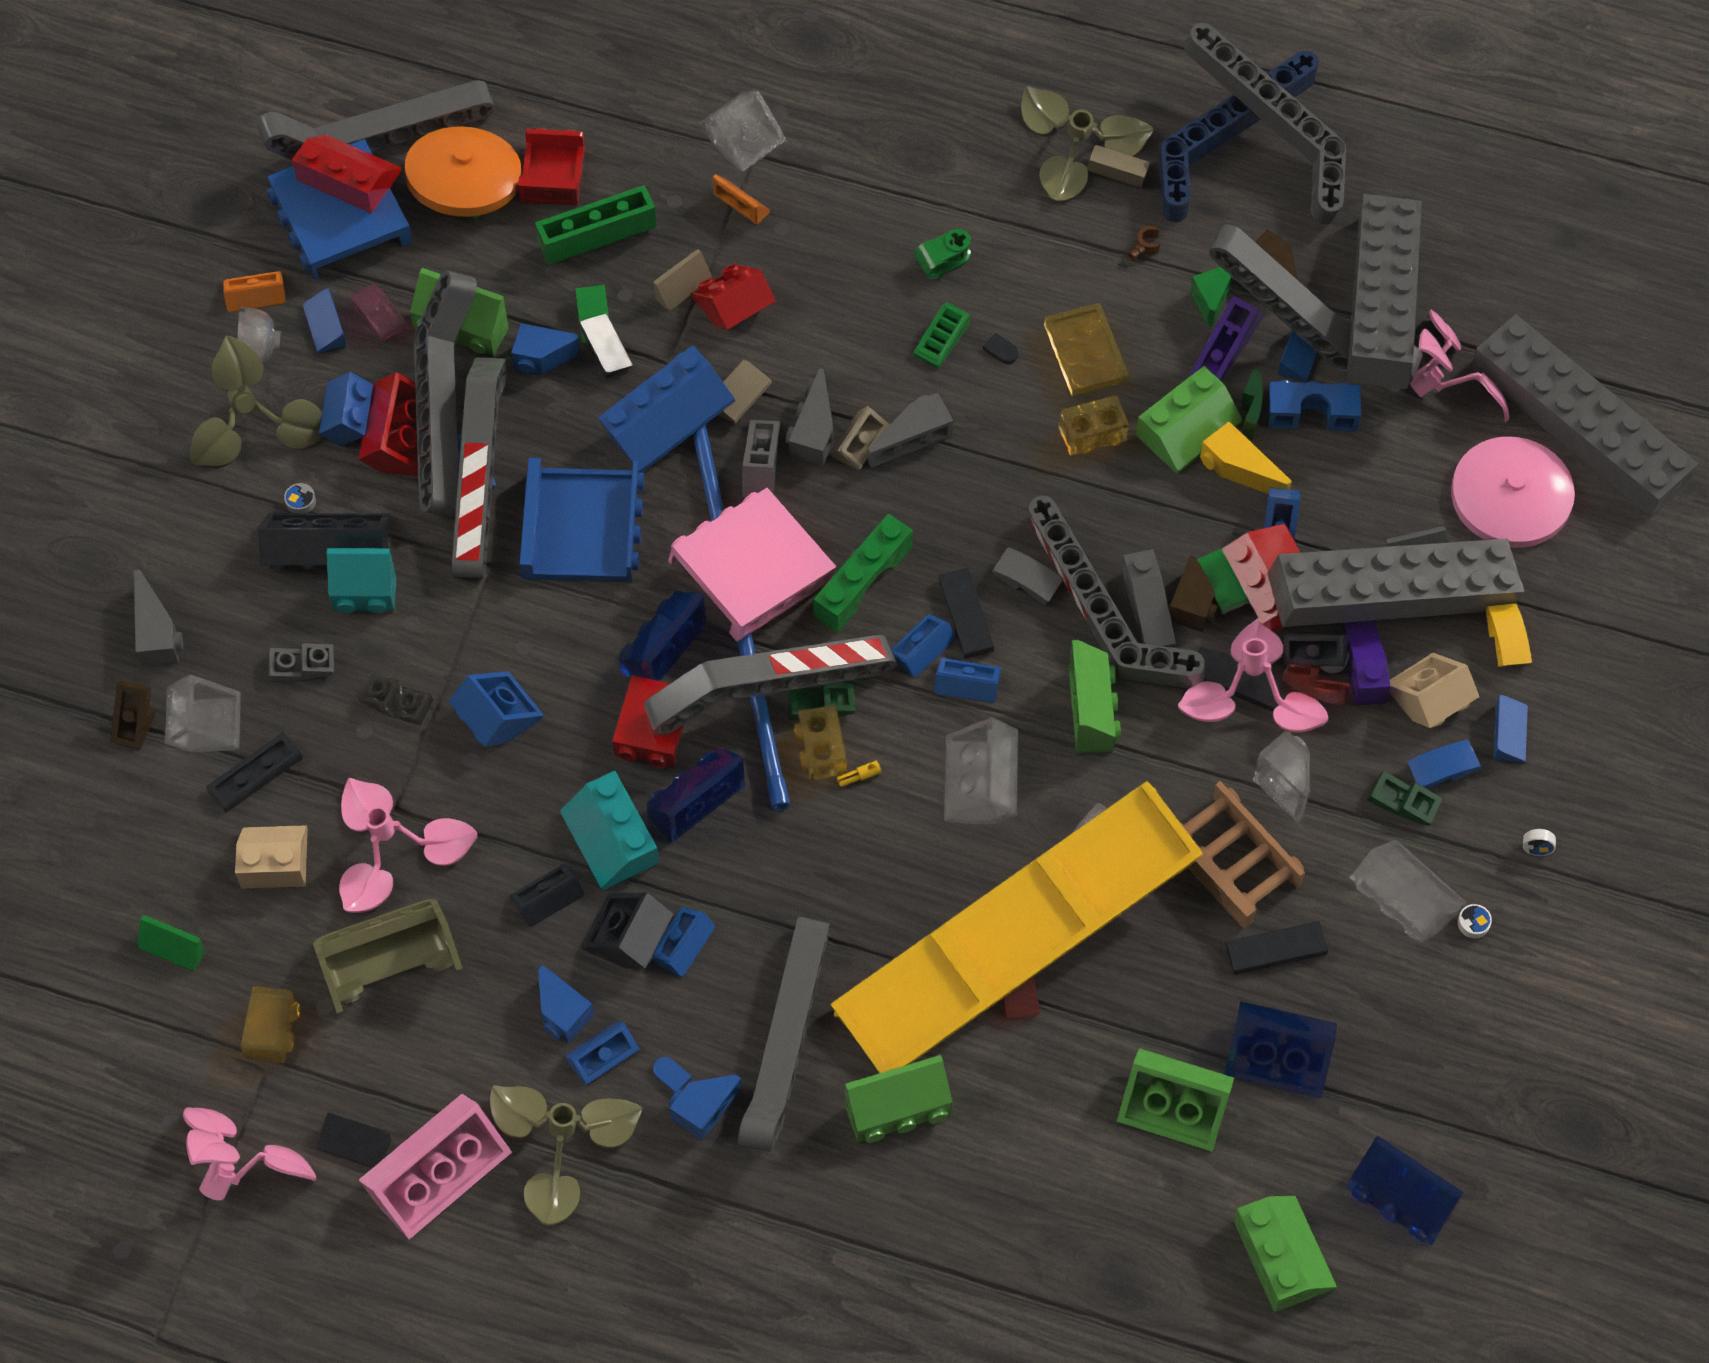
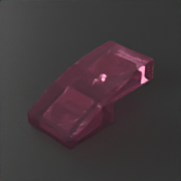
M375 283L350 296L353 306L367 320L369 328L382 341L408 327L396 307Z

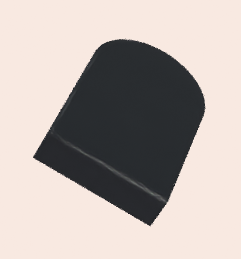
M997 333L983 345L984 351L1004 364L1014 363L1018 358L1017 347Z

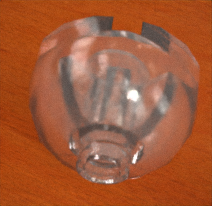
M239 307L237 339L248 344L259 355L262 363L265 364L272 357L273 349H280L281 331L275 330L274 321L266 312L252 307Z

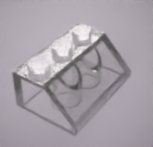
M991 717L946 735L945 822L996 824L1017 816L1018 729Z
M1397 840L1372 849L1350 876V879L1356 883V888L1363 895L1373 898L1380 905L1381 911L1386 916L1395 918L1404 926V931L1408 936L1420 942L1434 937L1467 904L1463 898Z

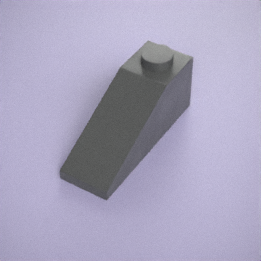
M939 393L921 396L910 403L868 448V464L870 468L953 436V419Z
M750 420L743 461L742 497H747L753 492L759 493L766 488L772 493L774 492L780 421Z
M1154 550L1123 555L1121 575L1142 643L1164 647L1175 646L1176 641L1162 575Z
M134 570L135 647L141 666L179 663L178 651L183 650L182 633L176 631L172 619L141 570Z

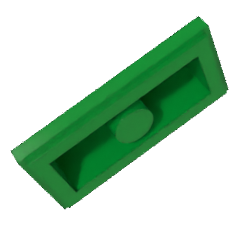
M142 915L137 941L138 948L194 971L205 953L200 938L149 916Z

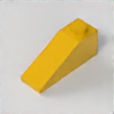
M1230 422L1226 423L1202 442L1200 458L1203 464L1209 470H1214L1220 477L1267 494L1269 487L1290 490L1292 481Z

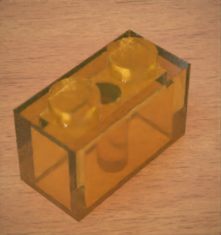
M252 987L241 1042V1050L245 1059L285 1063L286 1053L292 1051L294 1034L291 1033L292 1021L297 1022L300 1004L296 1002L292 990Z

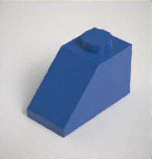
M521 323L511 352L514 369L527 374H544L579 355V336L575 333Z
M1269 487L1264 528L1285 524L1295 540L1300 505L1299 491Z
M542 965L538 972L543 1028L552 1038L556 1040L562 1038L569 1044L594 1016L592 1003Z
M735 1074L689 1082L684 1090L678 1089L669 1102L671 1120L704 1141L742 1090L741 1078Z

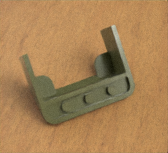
M427 899L326 934L313 942L337 1013L343 1011L341 1004L352 1003L359 999V994L364 990V985L425 964L427 968L441 971L452 966L453 962L456 971L462 969L447 920L436 899Z

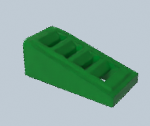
M945 302L914 350L913 356L939 369L968 329L970 315ZM943 327L951 331L952 333L949 334L940 328ZM936 337V338H938V339H940V340H942V341H944V342H946V343H945V344H942V343H940L939 341H937V340H935V339H933V338ZM930 346L940 351V353L937 355L926 348Z

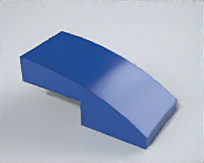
M1469 740L1437 748L1407 761L1417 784L1426 789L1450 778L1454 782L1482 768Z

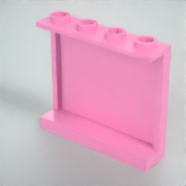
M768 488L759 493L753 492L749 494L741 504L734 508L733 506L726 508L712 522H703L689 536L683 535L677 538L671 545L668 559L670 564L679 561L732 622L729 633L737 642L823 588L832 579L836 570V565Z

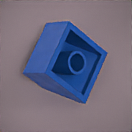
M509 671L468 675L449 700V703L456 710L458 717L468 725L477 741L483 744L484 747L506 744L544 717L543 713Z

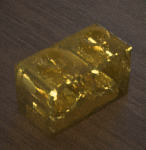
M1114 395L1060 410L1058 426L1069 454L1073 455L1077 453L1086 454L1095 448L1106 445L1115 446L1120 444L1122 441L1127 440L1129 423L1118 396ZM1110 422L1113 423V425H1106L1104 423ZM1076 430H1083V431H1085V432H1084V433H1078V432H1076Z
M836 705L798 711L799 723L793 724L796 742H802L804 751L799 752L802 770L808 769L810 781L846 774L847 758ZM817 726L823 728L824 730L821 732H812L810 729ZM820 754L829 756L827 760H818L815 757Z

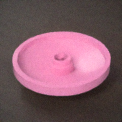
M1520 437L1493 438L1471 448L1459 461L1451 485L1453 506L1464 525L1484 540L1508 538L1509 545L1512 548L1538 545L1556 535L1569 518L1575 496L1572 477L1562 460L1545 446Z

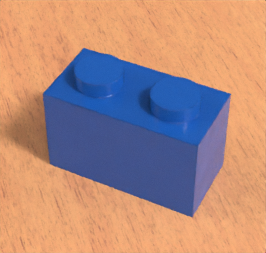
M352 372L327 382L319 435L341 447L364 437L373 384Z

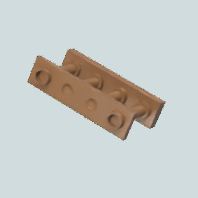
M1219 781L1215 784L1213 793L1215 802L1187 823H1181V825L1192 838L1193 833L1223 811L1233 819L1236 825L1208 846L1199 847L1203 855L1187 868L1235 921L1245 929L1254 921L1257 910L1255 904L1287 879L1296 889L1302 885L1305 872L1301 862L1294 856L1290 857L1240 803L1238 794L1232 788H1227ZM1246 834L1256 844L1257 848L1229 869L1220 870L1213 862V857ZM1267 856L1279 870L1248 894L1241 893L1234 885V880Z

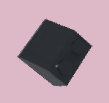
M647 892L609 893L580 948L624 968L645 969L647 964L653 959L654 950L661 937L667 932L668 923L673 913Z

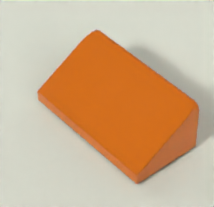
M716 174L713 176L714 195L753 223L758 225L769 214L770 209L733 183Z
M280 271L223 281V293L228 312L284 304L286 302L283 275Z

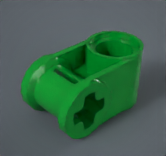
M952 229L933 240L922 243L916 248L913 255L928 279H937L969 261L971 238L963 229Z

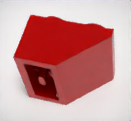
M738 264L725 267L722 270V275L715 279L708 278L697 285L698 289L690 293L694 301L713 324L718 328L726 330L776 301L760 269Z

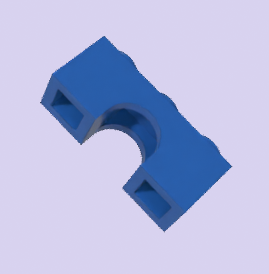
M1287 380L1270 382L1267 394V428L1297 429L1301 412L1314 409L1320 411L1326 417L1327 430L1357 431L1361 419L1360 385H1351L1345 382L1321 384L1316 381L1294 383Z

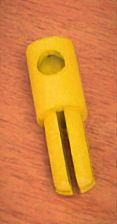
M875 760L857 767L856 770L838 776L837 782H839L840 787H843L858 780L862 781L882 773L878 761Z

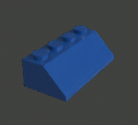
M692 345L600 415L598 419L608 437L632 464L633 461H638L639 472H644L736 400L711 364Z

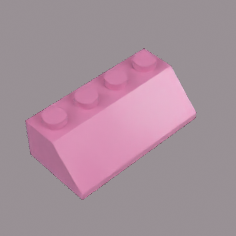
M461 1094L361 1177L359 1181L380 1209L408 1239H411L511 1154L512 1151L479 1105Z

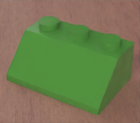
M424 268L419 272L410 310L413 328L415 329L441 275ZM477 287L473 301L455 338L454 345L460 344L478 354L485 353L494 356L509 329L504 296Z
M1203 366L1138 417L1136 436L1178 474L1200 457L1202 442L1226 423L1230 422L1237 428L1242 424L1243 420L1226 386Z
M1072 640L1069 678L1076 753L1114 751L1115 740L1121 738L1120 721H1114L1113 711H1118L1117 692H1111V683H1115V666L1109 665L1108 653L1082 641Z
M1139 1048L1131 1069L1117 1122L1212 1152L1234 1078Z
M941 1055L845 1084V1107L857 1143L865 1140L867 1143L876 1142L884 1138L885 1134L898 1131V1133L909 1132L916 1128L917 1124L927 1121L929 1123H938L952 1114L953 1101Z
M1270 1196L1237 1208L1234 1223L1274 1312L1337 1288L1296 1196Z

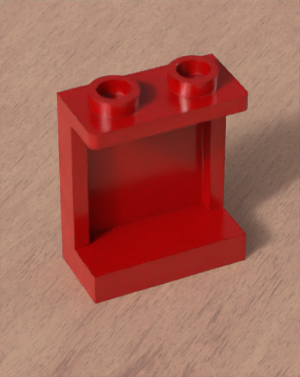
M544 128L526 129L522 176H519L518 181L520 202L578 206L585 153L583 132L547 130Z
M631 676L612 740L614 755L625 761L633 762L639 760L648 762L657 768L675 767L676 752L684 725L669 734L656 735L644 708V703L648 698L670 683Z

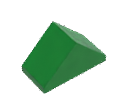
M1221 267L1192 276L1190 294L1206 324L1213 327L1234 279Z

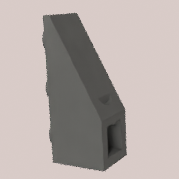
M819 368L816 377H811L806 388V395L808 396L805 403H799L796 412V419L798 420L795 427H789L785 443L789 444L790 457L824 466L833 444V423L824 369Z

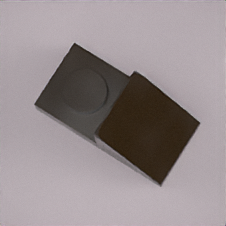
M124 680L117 683L110 742L137 749L142 748L156 714V708L149 707L152 687Z

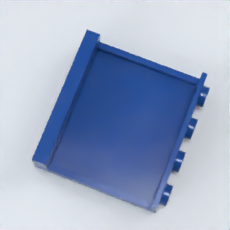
M365 139L350 144L372 154ZM294 167L267 176L270 188L266 189L268 198L272 206L278 205L280 209L277 211L279 220L283 228L289 227L291 232L288 233L291 245L294 250L300 249L302 254L298 256L305 272L310 270L314 280L319 279L317 268L397 237L401 246L412 242L409 224L390 188L371 214L297 181Z
M528 458L520 555L522 579L633 582V571H639V552H634L635 544L641 543V525H636L637 517H642L643 499H638V491H644V473L639 472L638 461H633V470L542 468L541 458Z

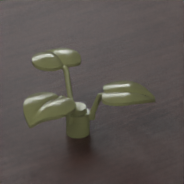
M1026 86L1023 92L1021 112L1023 121L1028 129L1035 134L1048 135L1054 127L1061 130L1069 125L1068 133L1073 138L1068 160L1062 156H1053L1045 160L1040 168L1039 179L1049 198L1056 202L1073 199L1084 190L1087 184V167L1082 163L1073 162L1078 142L1089 138L1091 131L1094 132L1098 140L1105 141L1104 148L1132 157L1142 150L1153 133V127L1149 124L1124 115H1114L1104 119L1100 126V133L1097 123L1093 122L1092 114L1087 110H1076L1072 115L1068 116L1069 107L1067 101L1059 94L1052 91L1035 89L1030 86Z
M225 336L213 360L211 371L216 384L222 389L228 390L227 400L232 406L229 409V424L226 425L219 417H212L202 422L192 438L190 446L191 462L197 466H222L232 462L241 450V438L237 432L232 430L235 425V416L237 413L247 414L254 408L264 413L273 421L280 423L276 436L287 447L299 449L319 442L323 438V436L319 435L321 410L308 400L298 399L284 407L282 418L263 407L255 400V397L246 386L257 384L261 380L263 375L261 358L245 342L231 336Z
M494 1085L490 1096L493 1120L499 1130L507 1136L525 1138L532 1132L533 1126L542 1128L549 1122V1132L557 1138L553 1176L548 1173L536 1174L528 1180L524 1188V1202L528 1210L543 1225L547 1226L566 1220L575 1211L580 1200V1187L577 1180L570 1176L559 1177L563 1139L571 1137L577 1125L583 1132L590 1131V1139L595 1145L603 1148H617L624 1145L631 1138L642 1114V1106L627 1100L611 1098L591 1101L582 1109L581 1116L576 1115L574 1107L567 1103H558L547 1112V1104L542 1094L532 1088L522 1086L502 1087Z

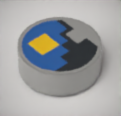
M297 483L290 486L285 492L284 500L290 512L308 513L315 507V493L309 485Z

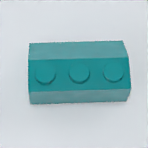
M616 771L587 783L560 810L561 816L601 890H605L659 864L657 846Z

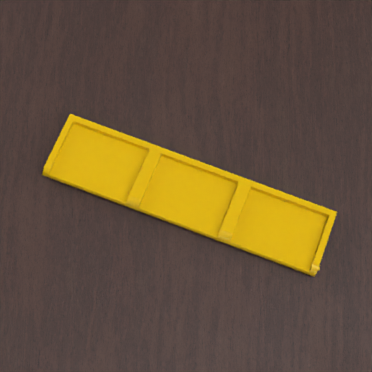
M1146 781L832 1002L830 1006L834 1011V1016L838 1017L845 1024L879 1073L909 1065L1196 862L1203 853L1156 792V789Z

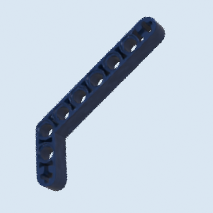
M1301 51L1266 74L1289 94L1296 97L1315 83L1319 60L1313 52ZM1261 95V97H1263L1264 99L1269 100L1267 96ZM1230 96L1162 142L1159 159L1161 203L1163 216L1167 220L1180 222L1187 217L1191 195L1189 166L1261 120L1259 116L1236 96Z

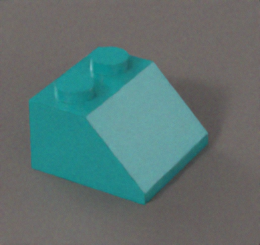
M327 548L328 593L333 611L352 613L354 611L383 613L385 611H394L397 578L390 549Z

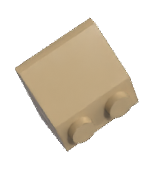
M1435 653L1428 655L1390 679L1389 693L1413 722L1428 728L1441 725L1447 717L1455 712L1466 709L1472 701L1479 698L1468 666Z
M307 825L243 828L236 844L235 874L241 889L304 887L306 885Z

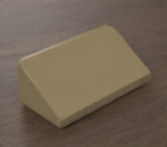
M1095 145L1087 170L1142 188L1150 162Z
M699 249L692 252L653 282L655 299L666 310L671 311L690 297L691 292L698 289L697 285L700 282L712 278L711 272Z
M743 360L723 381L736 401L719 413L718 416L737 423L772 384V380L750 362Z
M869 406L860 409L829 455L856 470H860L868 459V448L890 424Z

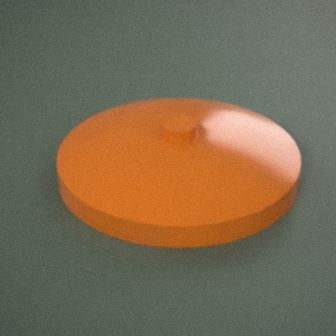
M449 127L433 131L417 140L408 151L405 159V181L411 194L426 207L443 214L462 217L484 215L506 205L518 191L521 163L517 153L501 137L482 129Z

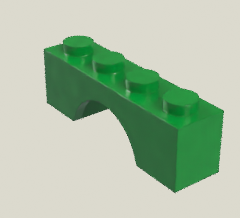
M887 514L813 599L814 618L836 633H839L857 612L865 592L877 576L887 568L892 567L894 569L912 549L913 530L890 514Z

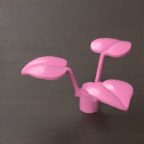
M1432 309L1429 310L1427 318L1431 319L1434 326L1443 335L1445 344L1441 348L1437 340L1427 329L1422 330L1418 350L1430 354L1433 358L1428 364L1416 371L1414 379L1410 383L1411 387L1420 397H1423L1434 388L1439 392L1445 387L1473 379L1477 380L1500 404L1504 412L1505 422L1508 421L1509 411L1506 399L1499 387L1484 372L1482 374L1479 372L1441 383L1440 380L1444 378V375L1437 365L1440 363L1449 372H1452V364L1445 352L1451 345L1459 352L1461 344L1454 331Z
M1259 618L1244 628L1231 645V655L1238 662V669L1229 690L1225 691V688L1216 682H1200L1190 687L1178 703L1180 711L1195 720L1203 722L1221 721L1235 711V702L1229 697L1234 694L1243 671H1246L1251 676H1258L1264 671L1275 701L1279 705L1274 709L1273 718L1280 728L1289 732H1305L1323 726L1328 722V714L1325 708L1312 696L1301 692H1292L1286 696L1285 700L1280 697L1271 672V664L1282 656L1283 644L1275 633L1261 624Z
M348 778L342 795V817L350 829L356 832L370 831L372 835L370 840L373 844L374 867L367 863H359L345 871L339 885L343 909L349 913L366 912L381 905L390 895L393 888V877L389 872L379 870L381 867L379 841H387L392 838L395 830L400 831L417 844L425 846L424 855L426 859L438 866H448L459 861L477 839L476 830L465 822L443 818L427 824L424 829L425 839H421L403 827L399 821H393L390 816L393 799L386 788L378 784Z
M185 1108L183 1118L193 1129L189 1131L186 1138V1148L191 1165L211 1163L199 1188L206 1197L213 1200H223L231 1183L238 1185L240 1179L259 1161H264L266 1166L275 1171L316 1181L314 1171L301 1155L289 1148L277 1145L265 1146L264 1152H259L235 1174L233 1164L238 1162L240 1158L239 1153L233 1146L223 1141V1136L235 1137L237 1129L234 1123L227 1116L211 1109Z

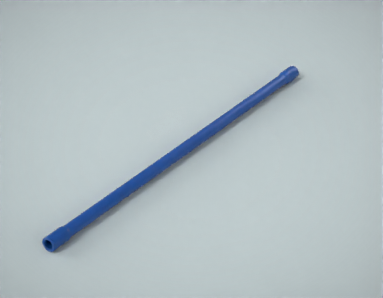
M705 424L693 433V439L712 522L724 511V506ZM751 633L738 641L740 656L756 654ZM765 694L751 696L749 698L765 767L771 807L774 811H782L790 807V800L786 782L782 776Z

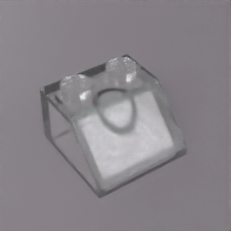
M759 91L741 92L700 122L714 147L742 172L786 141L784 134Z
M191 674L168 686L165 744L189 752L237 750L240 745L241 692Z
M1286 730L1259 753L1253 780L1297 823L1303 818L1310 793V751L1300 737L1293 736Z

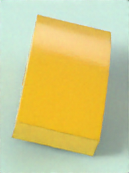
M1517 603L1485 607L1489 638H1495L1498 667L1532 663L1527 633Z

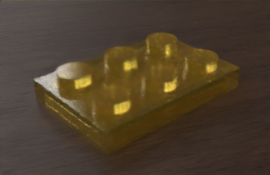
M1100 303L1044 317V327L1072 396L1128 381L1129 373Z

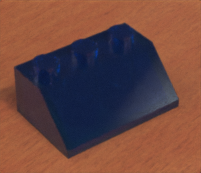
M675 591L669 599H664L658 606L654 618L650 622L646 621L641 626L638 637L632 644L628 643L622 649L619 655L621 673L630 679L631 676L661 681L706 626L704 595L700 592Z
M721 747L712 753H705L698 760L696 766L688 772L682 771L674 778L670 786L664 790L660 789L651 795L648 803H646L648 818L673 843L745 787L743 758L739 754Z
M1240 1001L1224 1075L1322 1098L1336 1039L1337 1023Z
M1376 1136L1347 1187L1357 1201L1363 1204H1371L1380 1210V1214L1386 1220L1392 1223L1398 1222L1408 1229L1409 1234L1420 1242L1427 1241L1431 1245L1434 1244L1454 1214L1464 1194L1463 1191L1379 1136Z

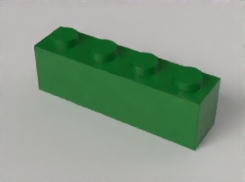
M645 185L535 222L537 241L547 264L550 265L657 228L655 206Z

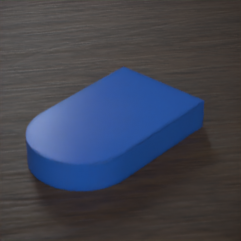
M662 1057L654 1063V1075L674 1093L678 1089L682 1090L692 1079V1076L671 1058Z

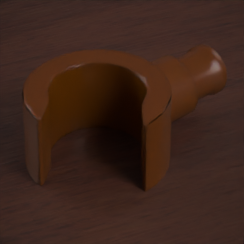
M1156 226L1141 228L1138 232L1137 243L1133 250L1128 253V257L1131 260H1136L1138 256L1143 254L1148 256L1158 254L1160 244H1148L1143 239L1148 237L1158 238L1160 229Z

